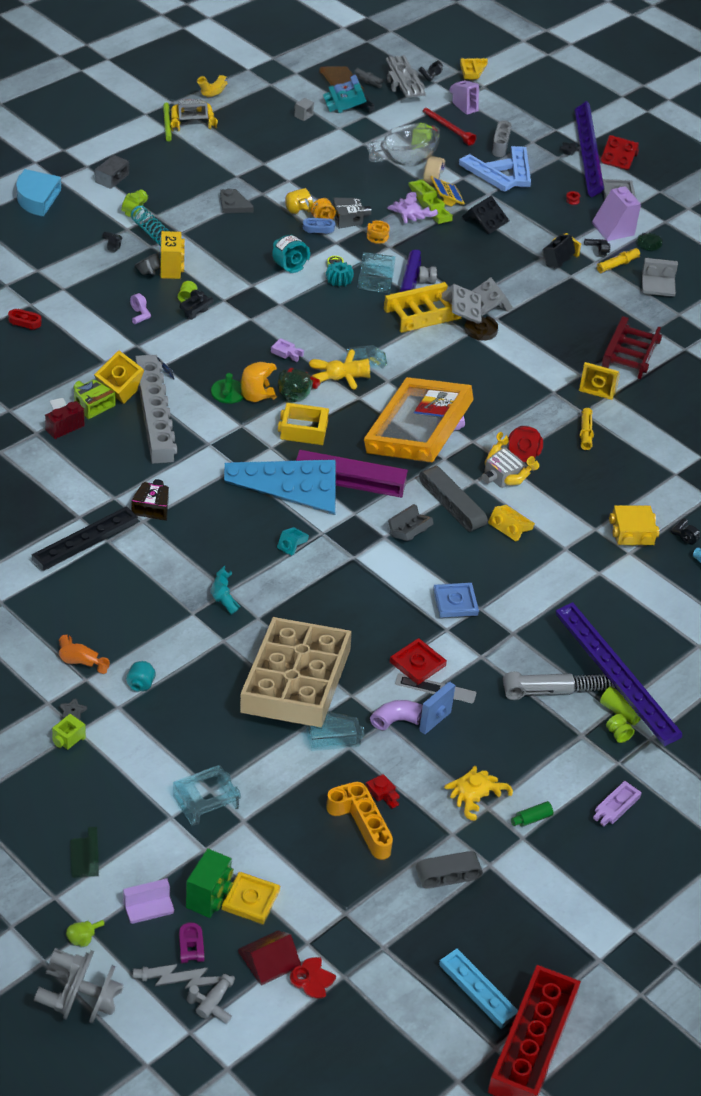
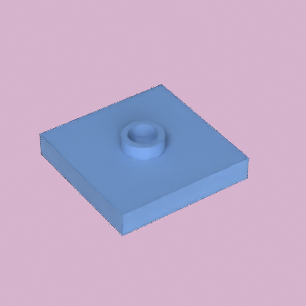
M472 583L434 585L433 591L440 618L478 616L479 609Z
M448 682L423 703L419 731L424 735L451 713L455 691L453 683Z

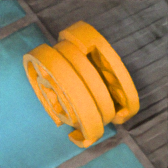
M326 198L316 200L311 206V213L314 218L333 220L336 215L334 206Z
M372 221L367 226V239L373 243L386 242L389 239L390 226L383 221Z

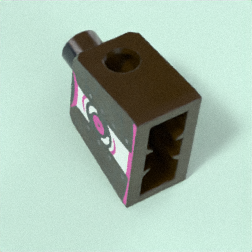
M155 479L153 483H142L132 498L131 511L136 516L167 521L169 487L164 485V482L160 479Z

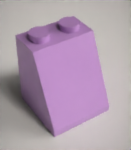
M626 187L611 189L594 217L592 224L607 241L634 236L641 203Z

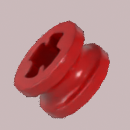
M570 191L566 194V202L568 204L577 205L580 203V194L578 192Z

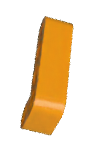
M352 782L330 789L327 795V812L332 816L351 813L372 855L380 860L387 859L391 855L393 837L367 787L361 782Z

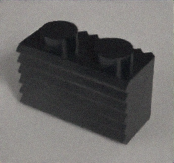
M560 234L543 249L545 262L547 263L546 266L559 268L565 261L571 259V256L576 253L572 235Z

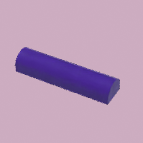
M420 250L410 251L399 292L416 288L419 266H421Z

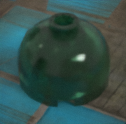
M292 369V372H287V370H283L279 374L277 387L285 399L289 402H297L309 396L314 381L304 371Z

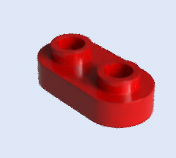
M12 309L8 312V321L13 325L32 330L42 325L41 316L37 313L22 309Z

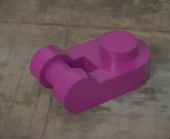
M186 923L180 928L179 932L181 963H188V960L204 962L202 929L196 923ZM187 947H196V951H188Z

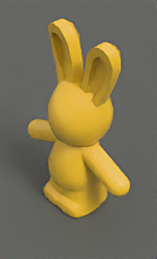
M351 349L348 351L344 363L339 360L327 362L312 359L309 361V366L313 369L326 370L312 375L320 379V383L328 379L340 380L345 377L351 389L355 390L357 384L354 378H371L370 362L368 358L352 361L355 351Z

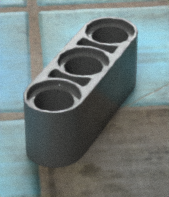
M473 851L423 859L415 866L421 885L426 889L473 881L480 878L483 874L478 857Z

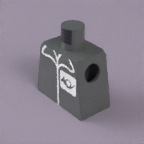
M333 198V206L336 210L335 220L339 229L363 224V216H371V207L362 206L358 198Z

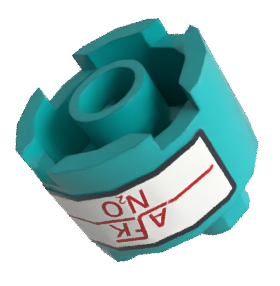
M285 235L274 241L272 257L274 262L290 273H297L304 268L303 265L306 263V260L309 261L310 249L299 238L293 235Z

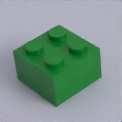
M207 848L187 880V909L211 918L214 911L220 909L223 902L222 898L225 894L229 893L233 886V882H231L234 871L232 868V858Z

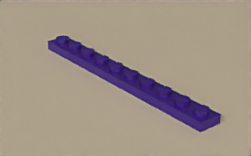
M585 101L575 108L587 190L592 198L604 190L591 108L590 104Z
M572 602L557 609L556 616L665 747L681 739L682 732L576 605Z

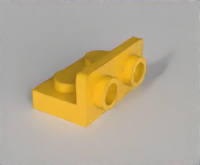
M508 505L495 507L488 521L491 526L514 541H519L522 532L532 530L535 525L534 522Z

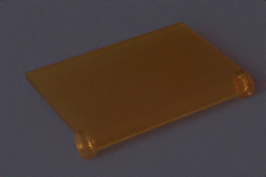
M347 66L320 68V72L323 73L333 87L337 84L351 81L350 77L353 76Z

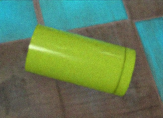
M611 686L603 693L600 699L602 705L615 714L624 715L627 722L633 726L641 720L618 690Z

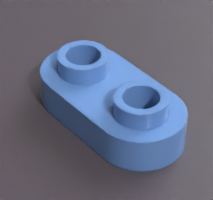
M306 218L303 221V229L308 233L329 234L335 230V222L328 218Z

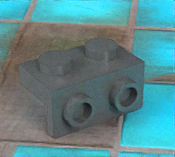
M415 504L388 520L392 537L403 539L404 541L412 540L415 535L426 531L428 527L434 524L432 517L419 514L418 507Z

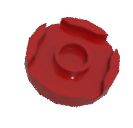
M519 426L508 437L507 449L523 462H527V459L531 456L534 458L539 456L543 449V438L538 430L533 427Z

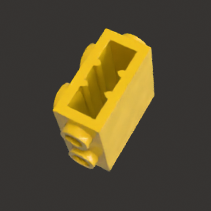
M614 506L613 513H610L609 522L613 524L612 534L613 537H616L617 545L655 544L656 537H659V527L655 524L656 515L652 512L651 506Z

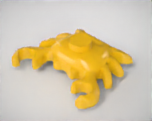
M475 765L468 773L444 786L445 789H454L450 795L451 799L459 795L457 798L458 807H461L462 801H465L464 816L473 821L477 819V816L470 813V811L478 812L480 809L473 802H480V798L489 796V790H492L498 797L501 796V790H507L509 796L513 794V789L507 783H496L498 778L488 775V771L477 773V766Z

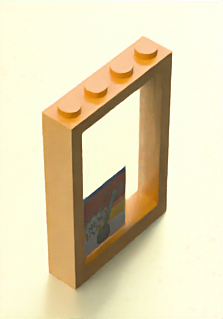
M406 377L365 436L366 453L433 462L474 400L472 386Z

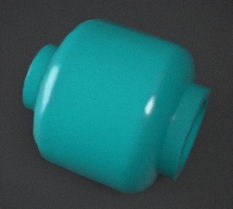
M135 662L130 667L126 676V682L134 691H147L151 688L155 679V669L149 662Z

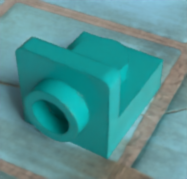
M294 527L284 530L281 533L277 548L292 556L295 554L297 545L307 542L309 535Z

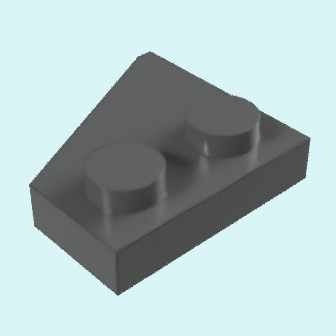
M230 188L220 189L223 213H253V205L238 190Z

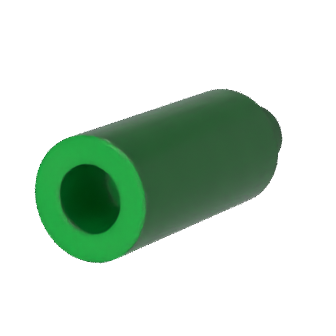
M546 801L517 812L516 817L511 818V823L513 826L520 825L524 827L551 817L554 814L553 807L550 802Z

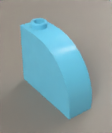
M24 169L22 174L18 176L16 184L19 205L32 214L44 216L61 191V177Z

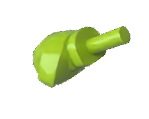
M103 920L91 924L90 921L73 923L67 928L66 936L74 946L86 947L90 944L92 936L95 934L94 929L104 926L105 923Z

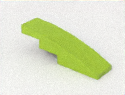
M424 180L409 182L410 189L417 194L416 198L424 209L429 207L430 211L438 210V214L431 217L438 224L452 221V214L445 209V203L437 197V191Z

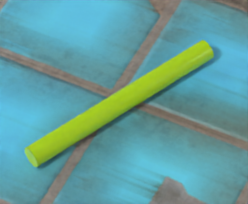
M165 102L163 104L166 141H171L169 103Z

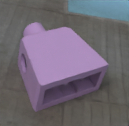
M460 81L450 87V92L453 94V104L465 114L479 111V84Z

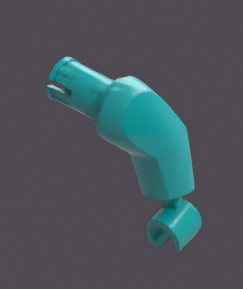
M223 566L216 573L217 576L213 581L210 593L215 601L221 602L232 615L241 606L230 595V589L227 587V579L232 575V571L226 572L225 566Z

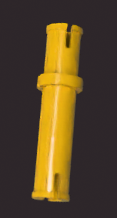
M634 248L628 252H621L616 257L598 263L597 270L599 273H603L619 265H626L631 260L639 258L640 251Z
M584 408L581 411L582 430L580 431V438L583 450L591 449L594 437L592 430L593 411L590 408Z

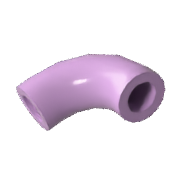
M394 700L383 704L374 711L370 721L379 730H386L395 721H408L418 725L421 721L423 705L409 700Z

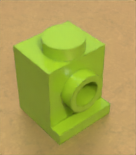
M69 714L52 727L53 743L58 748L63 746L68 750L79 740L86 738V725L72 714Z

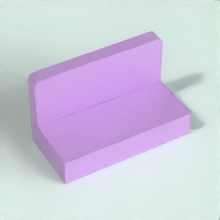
M168 879L123 889V903L131 924L174 913L169 896L170 885Z

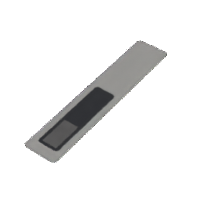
M401 673L397 675L395 685L435 694L445 685L430 680H425L417 685L409 677ZM455 687L453 699L474 703L475 691Z

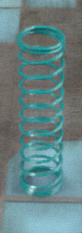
M139 205L135 207L131 212V219L161 247V235L158 236V234L162 230H169L151 215L144 206ZM142 208L139 211L144 210L143 216L136 219L137 212L134 219L133 214L135 210ZM150 216L149 220L143 224L144 220ZM153 220V223L147 227V224ZM155 223H157L156 227H155L154 229L150 230L151 227H152ZM160 226V229L156 233H154L156 228Z

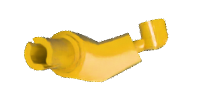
M219 75L218 79L212 84H209L204 76L199 77L197 83L201 87V94L205 97H212L222 93L228 84L225 81L227 76Z

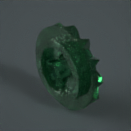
M648 232L647 234L642 233V235H638L637 244L641 248L657 250L662 247L663 240L660 239V236H656L655 233L650 234Z

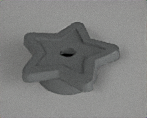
M73 699L70 703L60 704V708L64 711L62 719L72 714L80 720L81 713L87 710L86 706L78 704L77 699Z

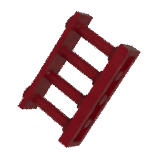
M622 316L604 354L602 367L609 368L610 364L618 363L639 370L638 379H641L643 373L647 374L648 362L656 344L661 342V327L658 326L655 334L631 328L630 325H627L629 318ZM631 334L652 341L649 344L625 336ZM625 343L647 350V352L643 353L625 348L621 344ZM621 353L642 359L643 361L639 363L616 355Z

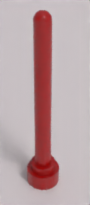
M428 108L423 109L425 114L461 136L467 145L471 146L475 143L476 135L473 133L464 132Z

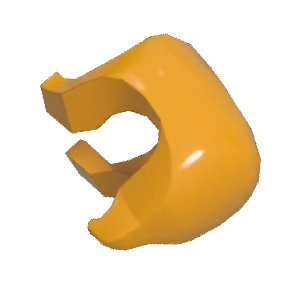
M256 362L244 369L240 387L242 396L246 400L258 402L267 398H272L273 400L277 398L274 388L268 387L270 383L267 379L274 370H277L276 365L273 363Z

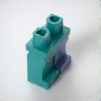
M356 75L351 76V81L344 84H337L334 87L330 86V92L323 94L330 112L338 109V112L341 113L343 110L367 102Z

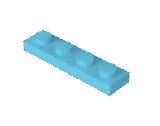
M455 949L440 960L439 966L500 1029L515 1020L518 1010L458 949Z

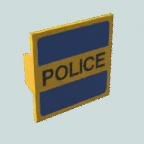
M431 176L439 196L444 197L443 202L446 205L452 207L456 203L465 204L455 185Z

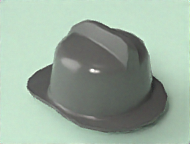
M159 253L139 261L134 267L142 275H156L155 271L161 267L158 257Z

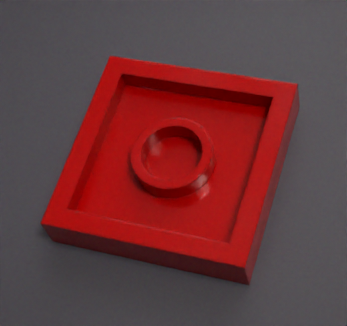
M419 638L390 657V663L417 685L446 667L447 664L446 659Z

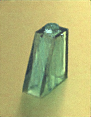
M328 711L322 728L305 725L311 751L360 747L361 739H364V727L360 726L358 718Z

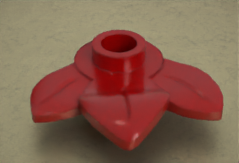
M312 957L306 959L302 965L295 967L291 971L290 982L293 986L302 988L305 994L310 997L324 998L326 997L325 988L334 983L336 975L321 968L322 959L320 957Z

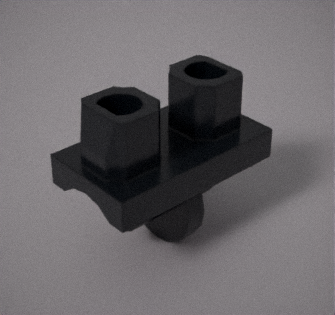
M193 290L190 293V298L180 303V308L185 311V316L192 320L196 318L198 311L205 312L208 310V305L213 303V298L207 297L203 291Z

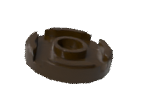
M481 315V322L479 324L467 319L465 332L476 340H491L498 333V323L491 317L486 316L484 318Z

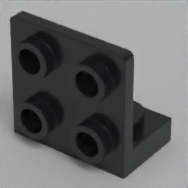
M492 195L470 208L462 216L465 222L469 219H477L487 234H491L509 222L508 217Z

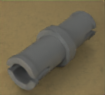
M359 68L355 70L356 73L354 75L358 79L363 80L366 84L370 83L378 88L382 87L380 83H383V79Z

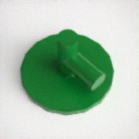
M227 373L226 379L217 381L211 387V395L219 402L233 404L244 399L241 393V382L233 380L231 373Z

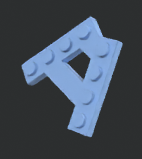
M511 146V158L488 163L482 162L471 154L459 159L460 166L504 192L514 186L530 187L531 185L526 147ZM513 169V176H506L500 171Z

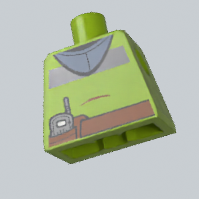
M91 380L85 384L77 381L73 386L74 402L77 401L84 408L87 419L116 406L115 391L96 380Z

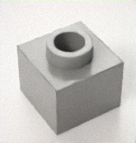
M304 98L295 104V117L305 121L313 116V101Z

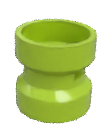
M185 281L182 283L178 293V299L181 303L190 298L191 291L198 290L194 282Z
M622 714L614 715L606 724L608 730L614 733V738L619 743L628 741L634 735L633 727L627 724V720Z

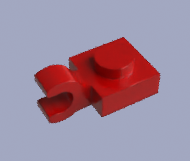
M384 774L366 782L368 791L377 801L384 799L391 809L399 806L396 800L400 796L396 792V787Z

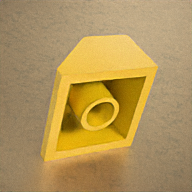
M118 350L94 376L98 382L115 391V398L125 404L136 393L144 369Z
M585 362L579 391L613 400L618 387L620 373L616 370Z

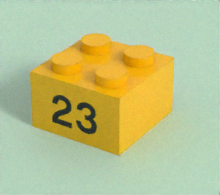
M161 231V278L181 279V272H184L185 239H181V232Z

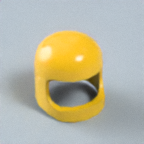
M306 188L291 191L286 195L285 205L290 213L298 214L299 210L311 212L313 200ZM305 199L308 200L309 207L307 206Z

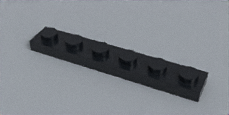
M126 506L31 554L32 561L44 571L138 523V516Z

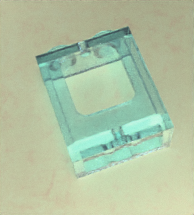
M363 252L357 289L390 293L396 256ZM368 274H371V275H379V276H385V277L370 276V275H368Z
M221 765L173 782V796L192 827L200 824L201 814L232 803L235 809H239L240 791L238 787L233 786L229 773L227 771L224 772ZM217 775V781L225 793L208 800L203 799L195 784Z

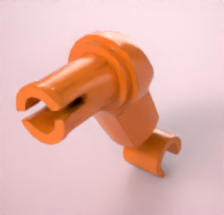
M63 635L59 638L61 646L59 656L65 663H80L90 667L93 664H97V671L99 673H107L110 665L108 658L102 657L98 659L99 653L83 644H72L71 636Z

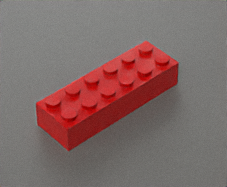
M536 965L492 1074L488 1089L489 1094L495 1096L540 1095L577 998L581 981Z

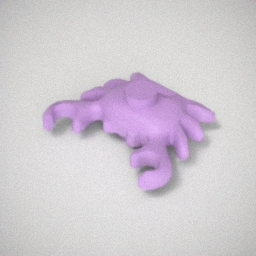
M415 192L408 193L406 199L400 198L399 203L394 202L393 205L387 207L389 210L399 212L404 223L408 222L407 218L417 221L416 218L424 219L425 216L434 217L438 214L437 209L434 211H430L429 207L421 209L416 203L417 194Z

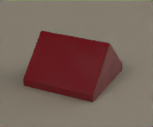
M279 930L238 949L239 954L261 986L291 972L295 967L301 965L291 934Z

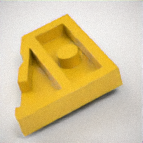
M460 59L464 79L468 80L479 79L488 64V59Z

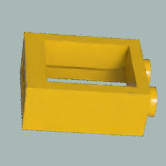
M286 403L285 410H281L280 420L282 421L278 423V432H281L280 439L323 445L328 424L329 408ZM290 418L319 422L318 428L288 424V420Z

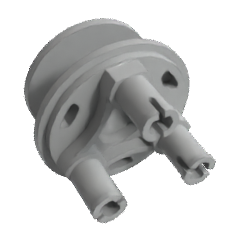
M55 948L46 974L65 980V989L59 995L39 987L34 1001L61 1012L64 1015L63 1019L67 1020L78 991L98 999L89 1020L90 1023H93L98 1011L108 1015L114 1013L115 1005L113 998L119 995L124 987L123 984L111 980L116 967L114 965L110 968L103 988L83 980L94 951L86 952L84 957L77 954L73 956Z

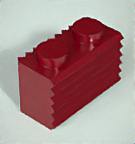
M75 401L45 414L46 431L54 439H57L60 436L84 427V408Z

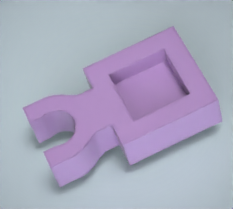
M281 338L271 347V353L285 359L290 357L295 362L299 361V356H304L303 349L295 348V344Z

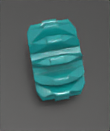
M334 261L333 264L328 265L326 271L328 283L339 287H346L347 284H351L354 277L352 265H347V262L341 263V261L338 263Z

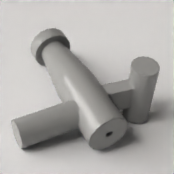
M223 974L220 977V982L207 996L198 993V986L192 985L187 995V1002L190 1004L195 1003V1001L201 1003L196 1009V1013L200 1017L207 1019L212 1013L227 1024L232 1015L217 1006V1004L222 999L227 988L233 985L234 981L230 976Z

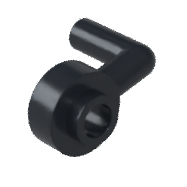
M437 60L429 67L428 71L430 73L423 66L418 71L428 81H432L435 75H439L442 72L443 64Z
M103 232L102 237L109 239L107 249L113 252L120 249L122 236Z
M584 239V245L598 246L599 256H606L607 253H610V243L607 240Z
M682 518L671 529V533L681 536L685 543L693 545L700 539V532L696 527L687 525L688 520Z

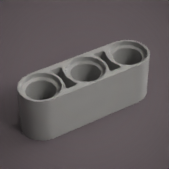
M508 121L498 122L492 148V154L496 157H503L506 154L511 132V123Z

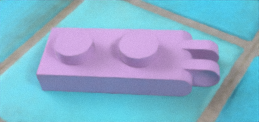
M624 781L597 806L593 819L599 821L602 818L600 822L602 826H605L608 822L613 824L640 799L642 792Z

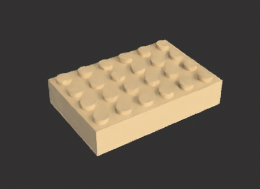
M273 617L241 691L240 713L322 728L351 649V631Z

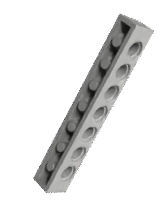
M157 355L136 356V364L144 369L139 383V392L152 464L174 462V454H177V444L173 443L175 442L174 431H171L173 430L172 419H169L170 407H167L168 396H164L166 395V386L162 384L164 383V375L160 373L162 372L161 362H158Z

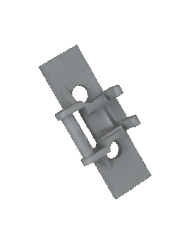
M404 55L386 58L392 70L388 72L387 81L388 83L392 82L391 88L393 92L400 85V90L403 91L405 97L426 96L424 84L419 80L417 71L412 70Z

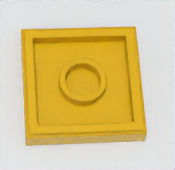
M239 871L232 888L222 904V910L264 925L280 892V885Z

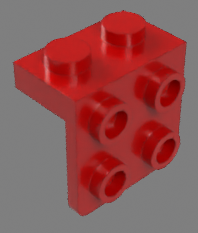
M610 135L601 157V163L629 170L634 156L638 155L639 143Z

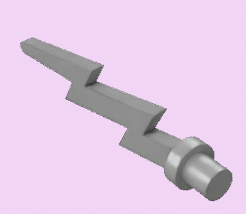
M177 964L151 969L143 967V969L133 970V978H140L142 981L161 977L155 986L190 981L185 987L190 988L192 985L200 987L215 985L220 982V977H202L208 968L172 973L177 967Z

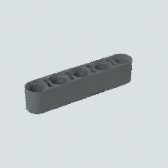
M434 466L420 472L419 478L422 485L467 531L471 532L487 525L488 519L484 511L439 466Z

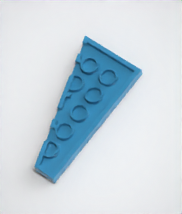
M336 460L225 463V483L245 489H253L262 494H270L276 498L300 505L304 504L336 515Z

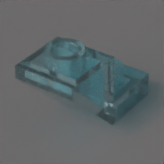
M374 345L348 347L346 349L347 354L351 349L355 351L352 361L368 358L372 364L378 365L381 368L387 365L385 352Z

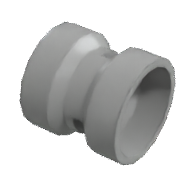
M419 266V283H424L425 281L436 283L437 268Z

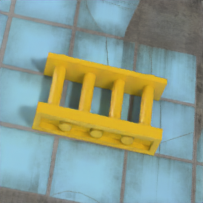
M445 282L385 296L384 310L386 313L396 311L401 318V333L461 319V316L452 313V304L442 299V293L448 289V285ZM441 301L445 307L437 309L433 302ZM426 304L430 311L422 312L418 306ZM411 308L415 314L407 316L403 309Z

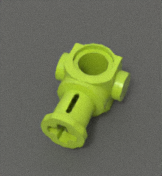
M141 189L135 193H128L125 196L121 210L125 212L126 216L131 217L132 210L139 205L143 206L148 200V195ZM138 208L137 210H135L133 217L142 208Z

